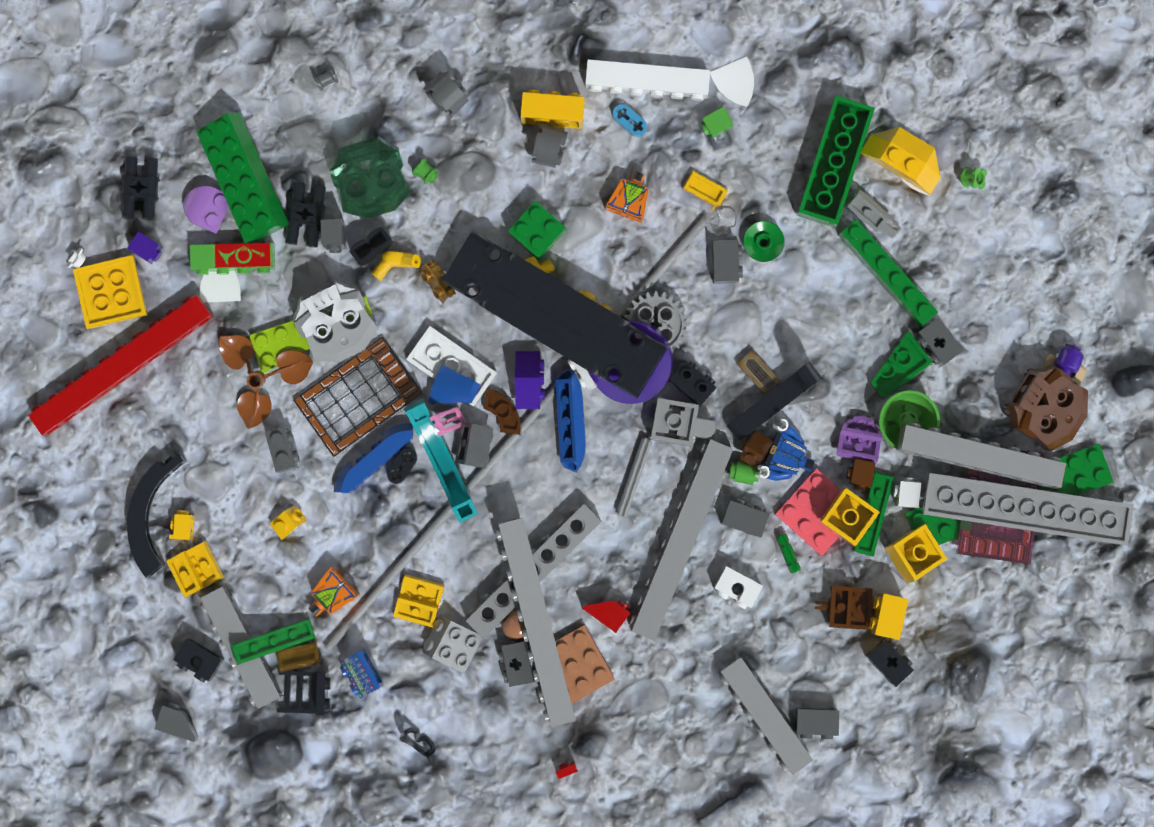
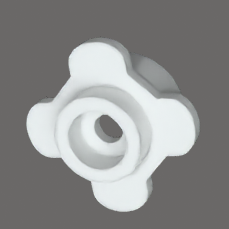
M80 247L77 251L72 250L67 257V261H69L67 263L68 268L71 266L79 268L83 264L86 257L82 253L83 248Z

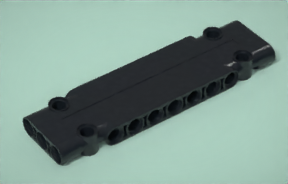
M474 231L466 239L443 279V283L475 301L479 306L636 399L640 396L668 348L666 345L632 326L625 319ZM493 250L500 251V256L496 260H492L490 257ZM473 285H477L479 289L476 295H470L469 289ZM640 334L642 337L639 344H632V335ZM614 369H618L620 372L617 380H611L609 377L610 372Z

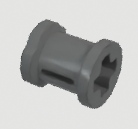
M330 66L322 73L312 75L320 91H323L324 87L333 82H339Z

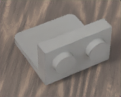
M440 614L433 625L429 638L424 642L422 652L434 660L460 672H465L482 637L478 633Z

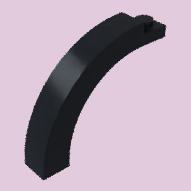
M175 454L171 455L166 459L165 466L160 461L155 462L143 475L131 498L127 516L128 541L133 558L145 578H150L165 565L157 554L151 540L149 514L153 499L160 486L172 473L187 462L181 454L177 456Z

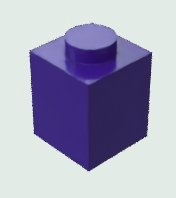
M138 231L127 249L152 264L153 261L156 262L160 258L163 247Z

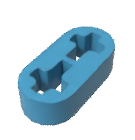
M623 104L617 105L614 108L613 119L617 124L634 137H641L645 134L647 124L642 117ZM619 110L622 112L623 110H625V115L629 118V120H626L624 117H621L619 119L617 111ZM633 121L635 124L641 123L642 131H633L634 126L630 122Z

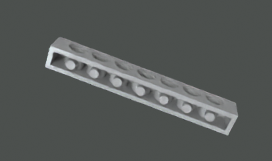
M578 504L570 512L572 516L567 521L562 519L555 526L557 531L552 536L548 533L540 541L543 545L538 550L535 548L531 550L534 562L538 566L537 574L540 582L601 523V520L585 504L582 506ZM574 520L582 522L583 528L581 531H572L570 526ZM561 534L568 538V543L563 547L558 546L556 543L557 536ZM550 549L553 552V558L550 561L542 559L541 553L543 550ZM505 577L496 585L498 589L493 594L489 592L481 599L483 604L478 609L474 606L466 614L469 617L466 622L482 638H485L519 604L518 601L514 602L511 591L513 589L512 581ZM500 593L508 595L509 601L507 604L501 605L498 603L497 596ZM486 607L494 611L492 619H485L482 612Z

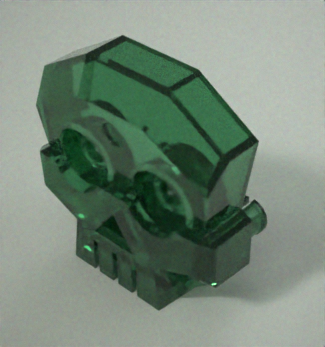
M378 136L339 148L329 170L334 187L339 188L342 211L344 213L366 219L395 211L412 192L401 170L404 165L398 147ZM370 160L368 168L363 166L360 162ZM383 173L389 174L388 179H383L381 176ZM358 182L360 186L358 188H354L352 186V183Z

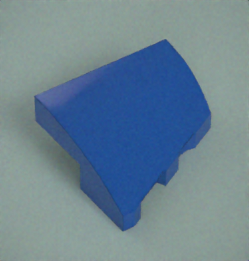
M441 365L434 380L428 403L436 405V403H472L481 385Z

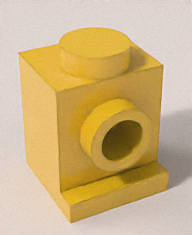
M177 510L174 518L171 519L170 528L173 531V535H169V539L193 540L195 515H189V511Z

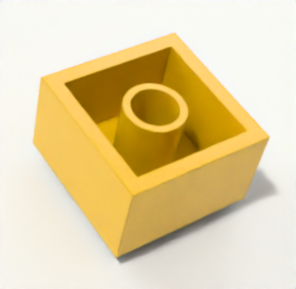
M842 488L819 522L852 546H856L880 512L847 488Z
M879 593L878 597L875 596L872 605L875 613L874 617L870 619L868 628L871 629L870 634L900 640L909 599Z

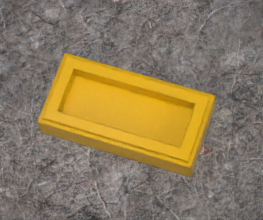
M692 171L683 187V190L717 209L728 193L727 189L695 171Z

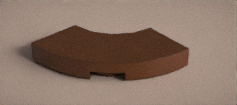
M487 389L483 409L492 412L497 417L501 433L521 436V419L515 406L503 394Z

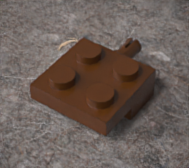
M830 585L828 602L815 601L816 605H823L815 606V610H827L828 627L870 630L868 628L871 619L873 589Z

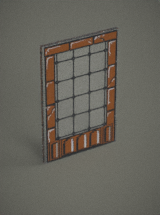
M381 335L368 344L365 350L348 358L293 397L292 400L320 438L324 447L327 448L335 459L402 412L404 407L416 402L425 394L398 358L393 347Z

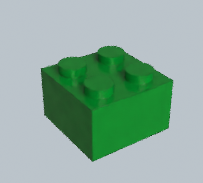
M534 201L508 230V234L540 261L566 232V227L538 202Z

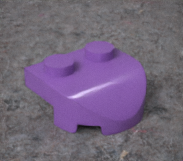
M199 186L190 190L183 201V209L188 221L217 234L229 207L223 192L210 186Z
M854 416L853 419L845 422L839 434L836 456L877 464L882 434L880 429L874 424V420L866 416Z

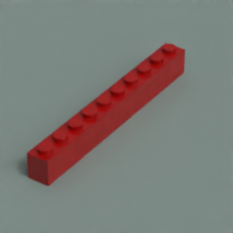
M197 295L187 297L183 300L182 306L170 309L166 313L167 316L161 321L157 319L149 325L150 328L144 333L140 331L132 337L133 341L127 345L123 343L115 349L116 353L112 356L107 355L100 359L99 365L95 368L90 367L82 373L81 378L77 381L73 379L68 382L63 391L60 393L56 391L48 397L49 401L43 405L40 403L31 409L32 413L28 417L40 434L47 437L211 320L214 316L201 298Z

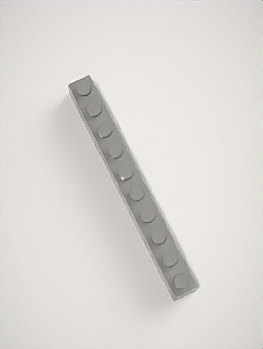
M711 439L709 443L704 442L700 452L703 455L701 462L696 461L692 471L695 477L693 481H688L684 491L688 493L685 501L681 499L676 511L680 512L677 520L673 518L669 530L672 533L669 539L665 538L661 546V549L664 550L662 557H657L653 568L656 571L654 576H649L645 585V588H648L646 596L641 595L637 605L640 608L638 615H633L629 624L632 627L631 632L655 641L733 448Z
M523 517L498 523L499 528L495 530L498 541L503 540L504 548L501 549L503 561L508 560L510 568L506 569L508 580L513 581L515 589L511 591L514 602H519L520 609L517 610L519 622L524 621L526 628L522 630L524 641H529L531 648L527 650L529 660L534 662L536 670H532L535 683L540 682L541 686L538 695L540 702H545L547 709L543 711L546 723L550 722L551 727L574 722L576 719Z

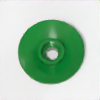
M760 221L748 228L743 242L745 251L752 259L759 262H769L776 259L782 253L785 239L783 232L777 225L768 221ZM765 239L767 245L761 246L760 240Z

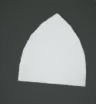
M747 56L710 72L718 90L726 98L736 104L748 106L754 89V74Z
M217 271L209 272V275H203L200 284L201 300L203 302L241 301L240 284L235 271H229L228 275H218Z

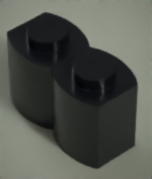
M379 227L370 232L366 239L355 243L349 252L360 266H364L372 262L377 254L387 251L393 244V241L384 228Z

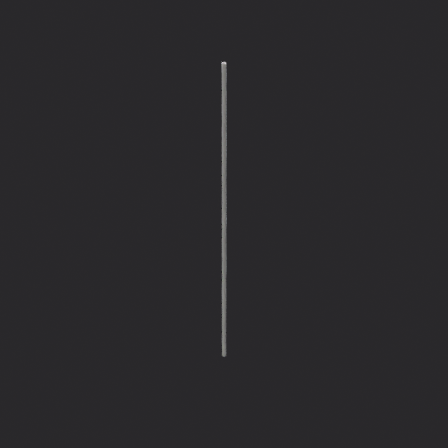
M703 215L616 315L623 319L625 318L624 315L629 313L627 307H634L632 301L634 300L637 303L640 301L639 295L643 297L711 220L708 215ZM556 384L545 395V401H541L540 409H533L521 422V435L556 396ZM511 434L489 458L486 468H481L467 483L466 488L469 494L520 437L519 435ZM450 504L326 643L324 647L327 650L331 651L448 519L453 513Z

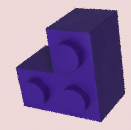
M540 351L515 352L516 409H540L541 401H545V389L540 388V385H544V373L540 372L545 371L544 359H540Z

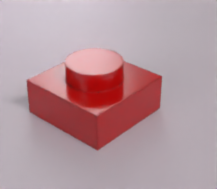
M570 761L559 764V769L555 771L559 780L578 772L575 762L570 764Z

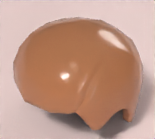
M513 610L503 619L502 630L511 640L516 642L524 641L522 630L526 629L524 621L519 622L517 610Z

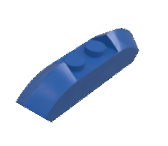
M568 368L558 374L555 380L560 463L564 468L577 473L582 465L586 447L583 394L576 374L571 368Z
M402 423L381 433L385 439L383 442L378 440L372 445V451L367 456L362 454L357 458L355 466L349 461L342 468L336 479L334 492L351 494L413 440L412 424Z

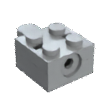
M658 398L650 440L691 447L693 436L700 438L711 437L715 432V424L711 419L697 417L699 405Z

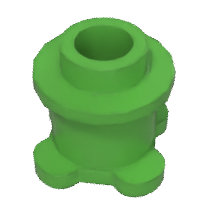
M423 158L412 172L415 177H420L425 185L428 182L432 184L439 175L437 174L438 168H433L428 164L426 158Z
M965 167L960 174L961 184L966 188L971 186L972 188L978 187L983 189L985 187L987 171L986 169L980 170L976 167L974 169Z

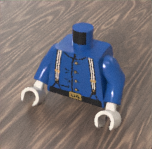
M778 417L781 421L780 426L773 424V427L780 431L776 432L774 442L764 465L757 466V468H761V474H755L757 478L781 481L797 475L799 468L810 472L813 468L815 460L804 456L807 447L804 446V439L783 418Z

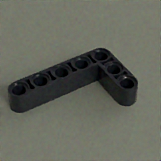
M809 361L730 422L727 428L737 441L740 442L823 377Z

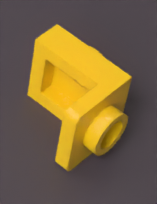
M294 505L283 511L269 524L280 539L283 540L295 529L307 522V519L302 511Z

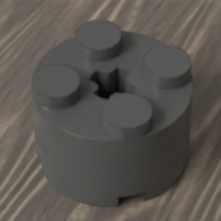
M440 71L422 90L424 92L429 91L427 97L442 112L444 110L448 111L449 114L447 116L452 118L469 101L468 97L470 94L464 87H458L454 83L456 79L451 73Z
M540 122L539 127L543 129L537 132L533 155L536 158L533 157L531 163L556 168V165L560 166L564 152H561L560 149L561 145L564 146L566 144L568 132L564 131L565 128Z

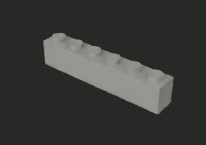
M222 586L201 597L202 603H200V606L205 615L209 614L212 620L209 623L213 631L219 633L221 647L230 654L229 662L234 670H238L240 674L238 679L243 688L247 687L250 693L248 698L251 704L259 709L282 697L283 695L263 657L236 665L230 645L250 639L252 636L226 586Z
M738 657L720 670L722 675L719 678L726 687L730 685L734 692L731 695L737 704L742 702L746 708L743 712L749 721L754 719L758 725L755 729L760 737L768 739L770 744L767 747L774 756L776 754L779 755L782 760L779 764L786 773L790 771L794 775L811 763L813 759L743 659Z

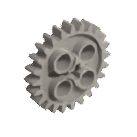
M655 291L654 297H651L649 292H647V298L645 299L639 295L640 302L637 303L633 300L632 303L635 307H627V310L631 313L630 315H624V317L629 320H638L650 324L654 322V307L657 306L658 322L662 323L658 330L661 332L664 329H669L672 332L671 339L667 341L673 353V346L678 349L680 348L677 343L678 341L685 342V339L681 337L682 334H688L684 330V327L689 326V323L684 322L688 315H682L681 313L685 310V307L678 308L677 306L680 301L678 300L673 303V295L667 299L666 292H663L661 297H658L657 291ZM644 308H648L652 312L648 320L640 317V311ZM665 308L672 311V317L669 320H664L660 316V312Z

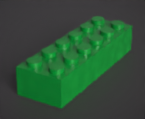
M837 95L835 96L796 216L833 228L837 227L875 110L874 107Z
M226 113L197 130L196 133L244 243L258 242L289 225L241 113Z

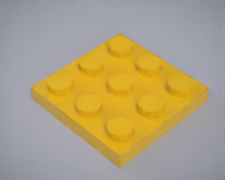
M133 255L73 269L87 330L148 316Z

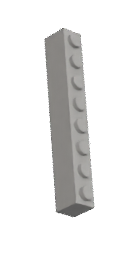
M908 423V425L901 427L896 449L898 452L1053 489L1062 487L1066 463L1060 462V458L1048 456L1046 459L1040 457L1039 453L1031 451L1025 454L1015 447L1004 449L1000 448L1001 444L995 442H988V444L980 443L981 440L974 437H968L967 440L960 438L961 435L948 432V435L940 433L941 430L929 427L928 430L921 429V425L916 423Z

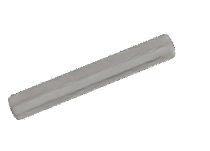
M647 438L641 439L617 509V515L626 517L628 515L652 445V441Z

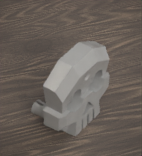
M335 279L299 298L293 322L300 336L307 339L314 360L341 362L365 350L377 331L378 325L364 308L366 303L357 286ZM331 305L330 312L324 310V308ZM352 314L354 317L352 320H347L346 316ZM324 328L326 329V332L324 334H320L318 332L319 329Z

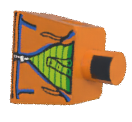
M633 171L630 181L621 179L606 205V211L642 223L649 188L642 186L645 175Z
M330 567L312 590L311 594L316 601L308 609L316 617L324 609L329 614H333L360 595L334 567Z

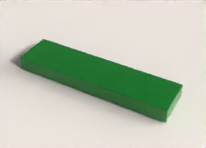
M874 472L866 503L880 513L858 544L854 546L853 552L874 557L894 480L893 476Z
M308 618L230 645L236 665H240L315 639L316 637Z

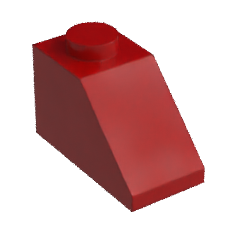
M613 600L588 604L582 608L615 633H617L630 615V612L627 611L629 606L621 600L617 603Z

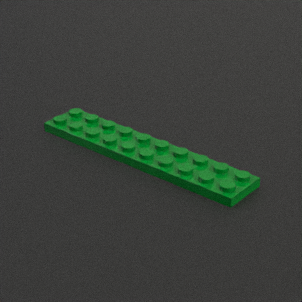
M1100 444L1060 457V462L1066 463L1062 487L1053 489L1039 485L1038 490L1078 496L1114 483ZM1007 477L996 480L997 482L1011 483V486L1023 487L1027 484V482L1015 479L1011 481V478ZM923 507L905 513L911 531L926 524L938 545L960 538L961 529L963 531L971 529L972 532L973 522L922 514ZM974 522L973 532L988 528L989 524Z

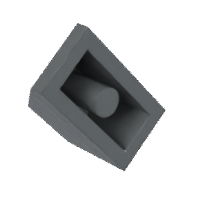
M169 702L168 705H162L155 730L192 742L197 741L199 736L186 710L180 709L181 705Z

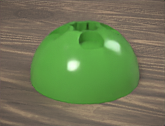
M912 390L902 391L894 394L884 403L879 415V428L883 438L890 446L897 449L901 427L908 425V423L921 425L920 428L928 430L929 427L940 428L938 408L927 395Z

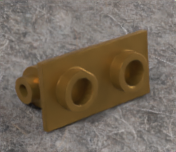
M431 260L427 264L424 263L419 270L421 278L429 284L435 298L443 304L448 297L451 298L456 294L455 289L443 283V280H440V277L444 276L445 273L437 262Z

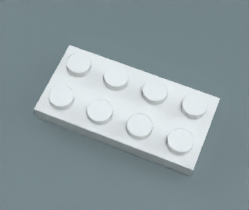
M429 326L406 359L434 380L441 365H444L479 383L481 386L473 402L469 403L473 407L497 375V372L431 326Z

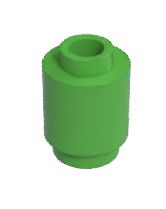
M732 462L729 479H733L734 482L753 485L754 481L758 482L759 478L755 477V474L759 475L760 470L744 462Z

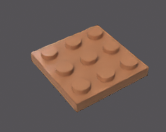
M585 625L555 641L571 704L615 680Z

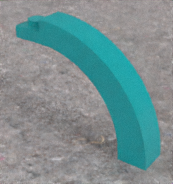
M423 399L404 407L459 523L478 515L472 498L442 435L438 436L437 434L439 429H435L433 426L436 424L435 421L429 419L431 414Z

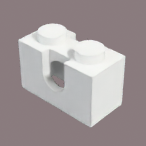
M725 566L714 589L718 590L717 595L726 600L728 597L736 600L734 604L746 609L747 606L752 608L763 586ZM735 583H740L743 587V591L739 595L733 594L731 590Z

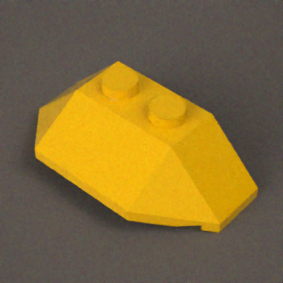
M901 127L870 135L862 148V155L928 195L931 194L941 178L935 148Z

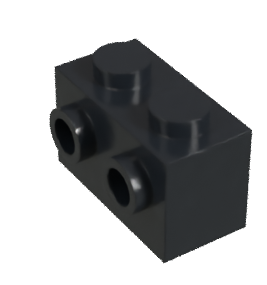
M685 360L669 379V382L696 405L701 407L717 388L714 385L716 382L709 375L706 374L704 377L698 372L700 368L692 361L688 363Z

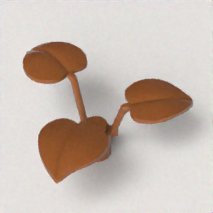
M242 335L221 336L219 338V349L224 362L230 368L236 370L241 369L246 363L247 373L249 374L246 380L247 385L256 392L247 391L237 401V410L248 429L262 423L271 412L272 402L270 397L265 394L259 395L260 391L258 389L265 384L266 378L281 372L283 381L289 384H298L307 377L313 365V360L305 353L288 350L281 353L276 359L279 369L267 374L259 370L253 372L248 361L254 354L252 342Z

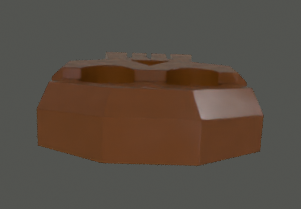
M1057 367L1029 368L1026 370L1028 373L1024 374L1025 378L1009 403L1005 404L1008 408L1003 407V414L1011 417V425L1014 429L1025 436L1033 438L1044 450L1052 451L1072 441L1087 418L1088 390L1073 383L1070 376Z

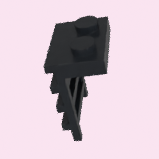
M278 671V675H286L285 708H277L278 713L326 715L327 711H330L328 690L331 689V677H329V672ZM292 675L299 676L298 709L290 708ZM304 676H311L310 709H303Z

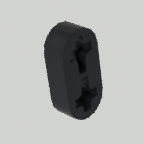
M406 448L399 453L387 472L388 480L391 483L400 484L407 478L418 460L417 453L414 450ZM411 452L414 460L412 462L408 461L403 466L402 463L405 461L403 455ZM401 466L403 468L400 472L402 478H397L394 481L392 479L393 474L391 473L393 470L398 471Z

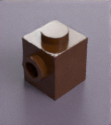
M755 432L750 440L746 439L740 448L743 451L740 460L758 469L757 466L761 465L774 441Z
M854 459L852 467L847 469L846 479H849L848 484L853 485V489L865 491V488H870L876 463Z

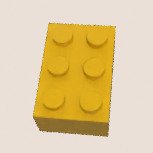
M527 90L522 95L521 122L523 125L539 126L540 122L563 128L583 129L585 97H581V94L569 93L568 96L560 95V92L556 91L540 94L538 90Z

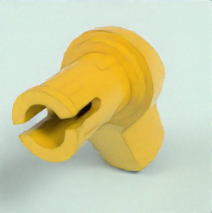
M385 251L381 254V261L371 274L382 281L391 267L419 268L421 258L417 254L408 252Z

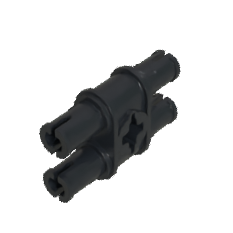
M126 156L125 174L121 177L123 180L122 195H120L121 200H123L122 218L134 219L135 201L141 200L143 201L142 219L154 220L155 204L159 200L158 158H146L145 176L139 177L137 176L138 158ZM141 184L145 189H141L139 193L136 188Z
M294 182L292 198L288 202L287 221L289 225L287 226L285 243L297 245L299 229L302 226H306L308 231L305 246L317 248L321 220H323L324 210H326V205H324L326 187L314 185L312 203L305 204L303 201L306 184ZM305 210L312 215L308 216L306 220L301 216V214L305 213Z

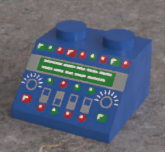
M365 649L341 661L343 666L340 669L345 678H350L352 682L350 688L355 696L359 695L362 698L384 686Z

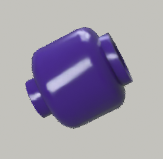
M1065 344V346L1059 347L1054 360V366L1068 375L1070 373H1077L1081 367L1084 355L1079 347Z

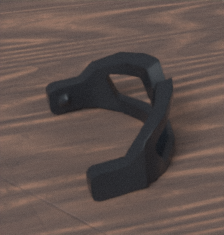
M410 727L405 729L399 737L401 742H405L413 747L430 762L435 757L436 749L434 743L427 735L420 736L419 729ZM414 733L416 735V743L426 741L430 749L426 752L423 751L416 744L406 739L407 735Z

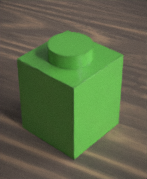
M722 107L702 118V125L700 127L704 135H709L712 140L732 129L734 124L726 109Z

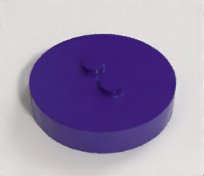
M626 320L635 328L668 347L640 396L636 399L603 378H599L591 372L590 374L593 381L596 382L597 388L608 398L624 404H637L653 398L663 389L672 372L673 356L667 339L657 328L643 321ZM638 333L632 335V344H639L642 339L641 335ZM618 369L612 370L609 374L611 380H617L620 376Z

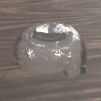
M728 205L713 206L705 217L707 230L715 236L727 234V229L736 225L737 215L735 209Z

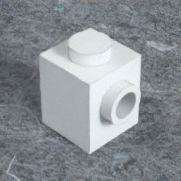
M904 478L903 481L898 482V485H894L893 497L896 498V506L919 508L921 483H916L915 478Z

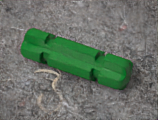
M784 533L777 536L776 539L778 544L781 545L780 549L784 559L789 564L788 569L790 573L800 571L801 567L796 562L797 558L791 544L788 542L787 534Z

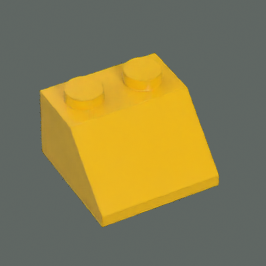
M926 524L901 536L884 548L906 583L918 580L947 560Z

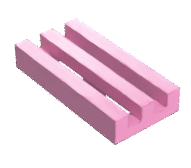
M458 406L429 418L431 421H435L436 424L433 426L435 429H439V432H437L438 436L459 429L462 423H466ZM453 413L457 415L444 421L440 420V418ZM457 420L460 421V423L444 428V425L452 423Z

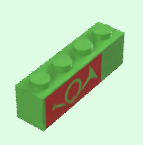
M273 243L190 245V270L196 272V275H209V272L217 271L218 275H228L229 271H237V274H250L252 270H258L259 274H268L270 270H275V245Z

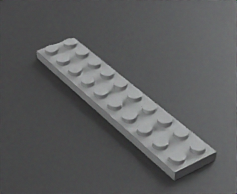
M928 473L922 514L1128 546L1134 504Z

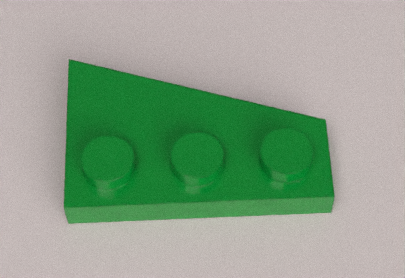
M907 331L870 384L882 400H884L930 367L933 362L911 333Z

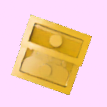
M207 541L166 561L184 598L225 578Z
M405 574L393 617L433 628L445 585Z

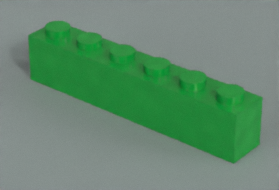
M857 219L839 234V238L919 328L938 313L936 308Z

